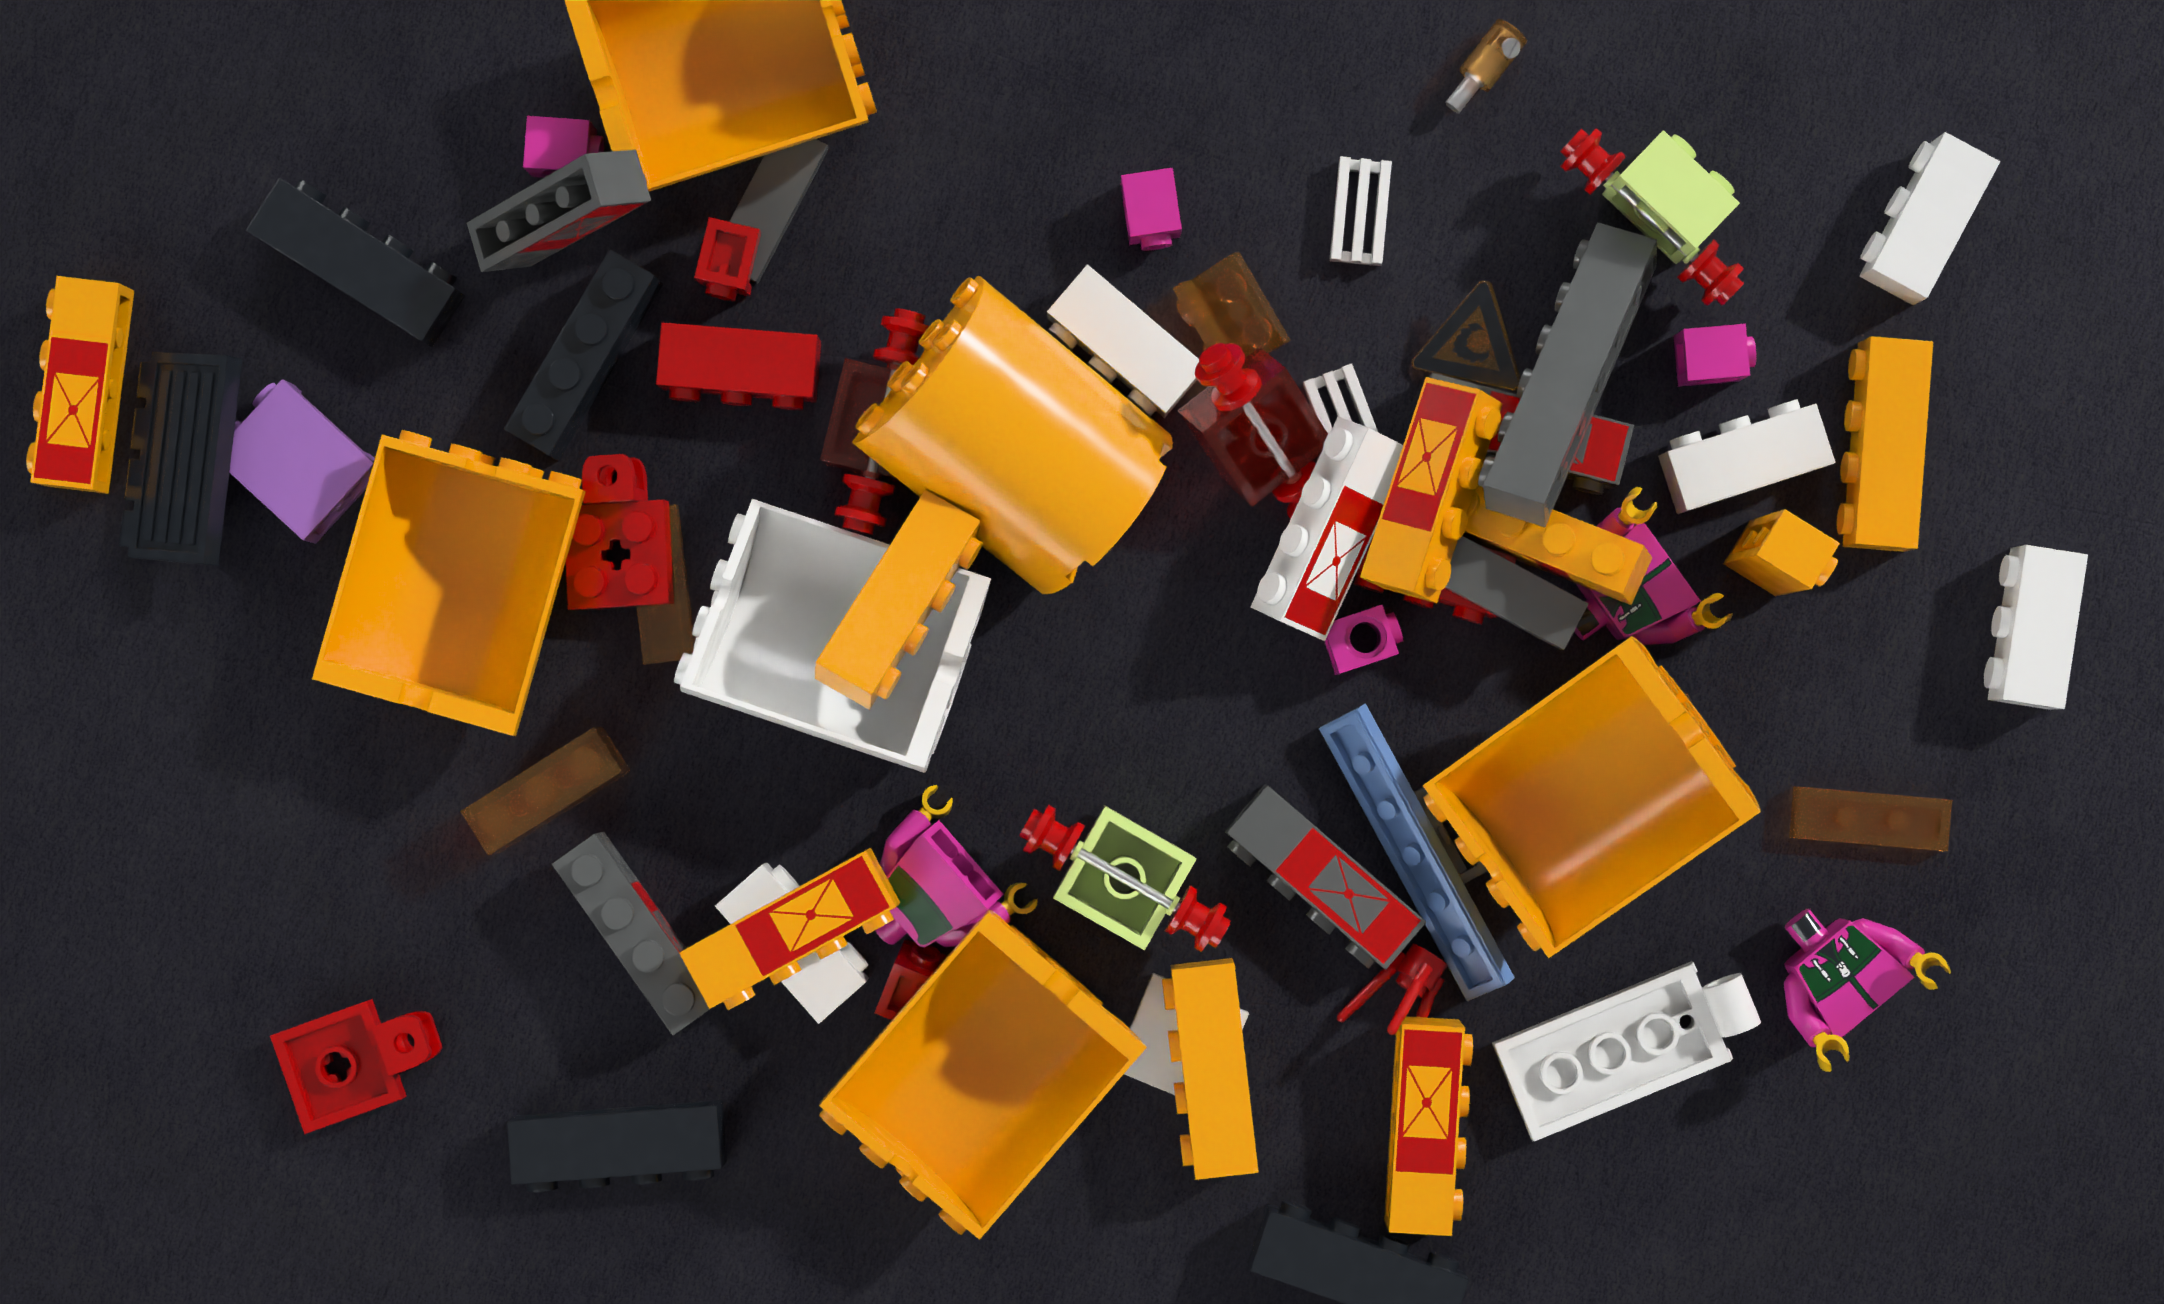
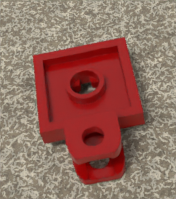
M624 454L589 456L585 460L582 470V489L585 491L583 504L588 505L581 506L566 559L568 610L674 604L669 501L648 500L647 475L640 459L635 457L629 458ZM617 472V480L613 484L612 477ZM620 540L621 548L630 549L631 555L630 559L622 561L621 569L615 570L613 562L607 561V551L612 549L614 542Z
M373 999L270 1035L304 1134L407 1097L399 1073L434 1058L442 1050L438 1031L429 1012H410L381 1023ZM408 1034L413 1037L414 1046L409 1043ZM333 1052H339L342 1058H348L351 1067L347 1070L348 1077L345 1080H341L338 1073L329 1074L326 1065L333 1062Z

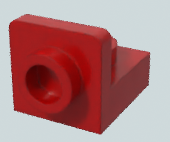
M709 217L694 276L700 285L707 286L706 295L727 301H735L737 294L750 296L752 285L749 282L762 233L760 229Z
M904 940L874 1013L892 1020L947 956L941 954L938 949L931 945L923 948L910 940Z

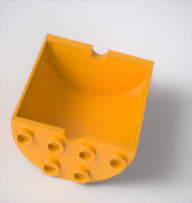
M564 0L589 80L598 101L599 112L611 150H637L642 171L646 177L648 191L868 123L867 116L877 113L868 82L857 85L856 78L864 76L865 73L852 33L842 35L840 29L850 27L842 0Z
M977 276L974 280L969 277L953 294L950 302L955 306L943 322L940 319L935 320L920 338L919 344L925 349L914 365L908 361L901 364L887 383V386L892 390L879 406L874 403L862 414L855 426L860 432L852 443L919 497H921L926 489L980 520L977 540L983 542L982 547L1040 593L1052 594L1073 583L1078 566L1081 563L1087 561L1090 565L1094 566L1132 525L1149 501L1165 472L1166 466L1159 459L1172 449V437L1169 432L981 276Z
M401 430L399 439L381 435L312 679L516 736L584 499L585 491L580 489L582 480L551 471L549 480L542 479L544 471L503 457L500 459L499 466H493L494 457L452 443L449 453L430 448L432 438Z
M1633 636L1423 785L1428 793L1423 799L1431 813L1441 823L1445 820L1449 821L1459 835L1454 841L1461 854L1471 865H1475L1480 861L1486 867L1492 879L1486 882V886L1493 898L1502 908L1511 906L1522 921L1517 925V928L1523 939L1534 951L1541 948L1548 958L1761 812L1750 787L1734 771L1735 763L1708 724L1663 666L1658 667L1647 648Z
M988 909L819 1103V1106L823 1109L819 1116L840 1135H843L847 1130L855 1135L862 1143L859 1147L860 1151L878 1167L883 1169L888 1162L894 1165L896 1171L902 1176L899 1183L917 1200L923 1202L928 1196L940 1206L942 1210L938 1215L955 1232L962 1235L968 1230L980 1240L1147 1047L1123 1021L1102 1006L1103 1002L1056 960L1016 927L1010 926L997 913Z

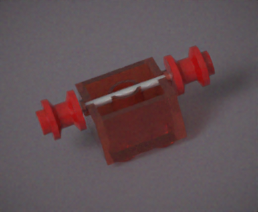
M896 308L894 316L882 317L881 325L890 333L886 347L875 349L873 358L887 363L886 368L847 358L844 360L820 459L826 466L860 474V476L844 474L842 482L851 489L847 505L836 507L834 514L844 518L842 528L873 535L875 526L885 527L887 519L878 512L880 502L883 496L894 493L895 486L881 482V479L903 484L855 446L852 441L860 432L855 426L862 414L874 403L879 406L892 390L887 386V383L897 368L905 361L914 365L920 358L917 355L919 340L929 327L924 324L926 316L923 314Z
M1214 344L1200 355L1199 362L1195 368V377L1199 383L1208 387L1181 407L1178 412L1227 485L1252 507L1269 493L1273 492L1278 501L1289 503L1287 515L1291 519L1301 498L1302 489L1309 480L1316 465L1312 460L1321 454L1328 433L1286 367L1261 347L1245 358L1243 350L1237 344Z

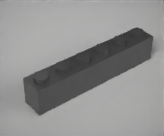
M1597 222L1590 240H1581L1573 262V269H1576V273L1571 283L1563 282L1556 298L1555 312H1558L1552 326L1544 325L1539 335L1536 346V354L1539 355L1534 369L1526 368L1521 376L1517 389V398H1520L1515 413L1507 412L1501 422L1498 432V442H1501L1498 452L1495 458L1488 456L1481 468L1478 485L1484 488L1486 509L1544 528L1546 527L1656 269L1657 239Z

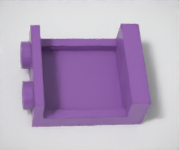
M282 379L277 385L275 383L267 385L255 397L252 403L255 409L242 423L240 421L235 422L229 473L303 541L316 544L366 490L375 458L360 449L301 394L302 391L294 384Z

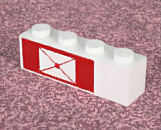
M1337 417L1331 432L1324 441L1323 450L1312 474L1302 489L1301 498L1290 522L1281 535L1279 546L1269 568L1259 583L1251 608L1323 641L1326 640L1375 533L1403 448L1402 444L1366 426Z

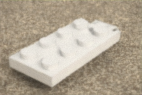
M1691 961L1492 1042L1530 1138L1533 1141H1537L1730 1062L1733 1057L1730 1049L1726 1048L1722 1037H1730L1746 1032L1761 1023L1742 974L1728 975L1701 987L1696 975L1698 971L1694 962ZM1688 1014L1691 1017V1024L1687 1028H1681L1680 1018Z

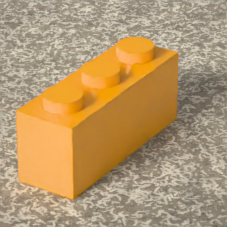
M1786 509L1750 520L1723 564L1774 596H1780L1812 589L1815 584L1821 587L1831 576L1838 563V560L1832 555L1840 543Z

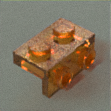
M1240 252L1230 254L1192 280L1181 282L1173 288L1178 297L1176 302L1178 311L1187 324L1196 328L1204 342L1202 346L1203 352L1208 347L1217 343L1237 344L1245 354V362L1242 369H1246L1291 341Z

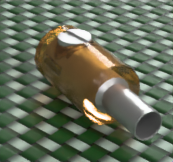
M1497 19L1460 66L1459 70L1465 78L1445 102L1446 105L1454 112L1460 113L1478 89L1489 92L1526 45V37L1512 24L1505 20Z

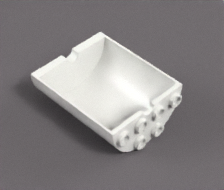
M752 499L746 516L738 513L734 519L728 538V543L734 545L729 560L720 559L715 568L710 589L715 590L711 607L702 606L699 610L692 636L696 637L693 654L683 653L676 670L674 683L680 684V690L684 693L925 773L955 697L972 646L970 642L982 614L991 578L958 568L950 581L956 587L947 605L941 613L933 609L923 624L929 628V631L919 650L914 656L906 652L896 667L902 674L894 690L886 700L878 696L869 710L815 679V662L890 545Z

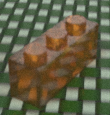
M593 727L460 812L487 855L499 854L630 772V769L604 727Z

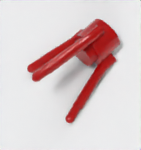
M1413 943L1406 954L1401 952L1387 969L1383 968L1337 1014V1020L1339 1022L1346 1021L1398 972L1400 974L1395 982L1406 989L1407 992L1387 1027V1032L1390 1035H1394L1406 1018L1417 996L1422 998L1416 1017L1428 1018L1435 996L1445 981L1441 976L1448 965L1431 952Z

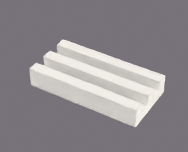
M1340 156L1330 261L1381 266L1392 161L1381 160V162H1374L1371 159L1364 158L1353 160L1351 157ZM1349 171L1359 172L1352 252L1342 251ZM1370 173L1379 174L1371 254L1363 253Z
M1352 363L1302 383L1324 441L1331 432L1332 426L1318 389L1326 386L1337 416L1352 421L1337 381L1343 379L1361 424L1378 432Z

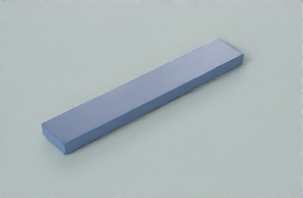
M1366 703L1319 728L1321 734L1420 916L1426 921L1425 925L1466 1001L1510 983L1515 978Z

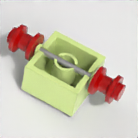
M1597 128L1590 135L1581 129L1560 151L1567 158L1560 167L1565 172L1578 168L1588 178L1585 191L1589 195L1606 180L1607 182L1603 185L1606 190L1602 195L1646 237L1657 239V247L1675 264L1681 260L1685 264L1691 261L1677 278L1682 283L1694 279L1705 290L1701 301L1706 306L1714 300L1721 306L1724 305L1744 284L1737 277L1744 267L1739 263L1727 267L1717 258L1716 254L1719 244L1714 239L1699 254L1700 249L1698 246L1740 204L1732 196L1734 193L1732 185L1715 171L1708 173L1694 160L1696 152L1683 138L1675 134L1670 137L1664 130L1622 174L1618 171L1613 173L1627 156L1622 151L1609 155L1599 145L1602 132Z
M1048 805L1044 814L1036 809L1033 810L1019 835L1028 841L1023 851L1031 854L1038 848L1043 849L1053 855L1052 867L1058 871L1062 868L1069 854H1072L1069 859L1073 862L1055 891L1053 899L1143 950L1146 949L1165 914L1171 916L1164 930L1168 934L1172 935L1180 929L1185 930L1195 936L1194 948L1200 952L1204 950L1207 944L1214 948L1218 946L1231 920L1223 916L1227 906L1218 903L1210 909L1197 902V889L1191 885L1181 900L1176 895L1196 861L1193 855L1105 805L1084 842L1079 841L1077 845L1075 843L1085 827L1084 824L1077 822L1069 828L1055 821L1056 808Z

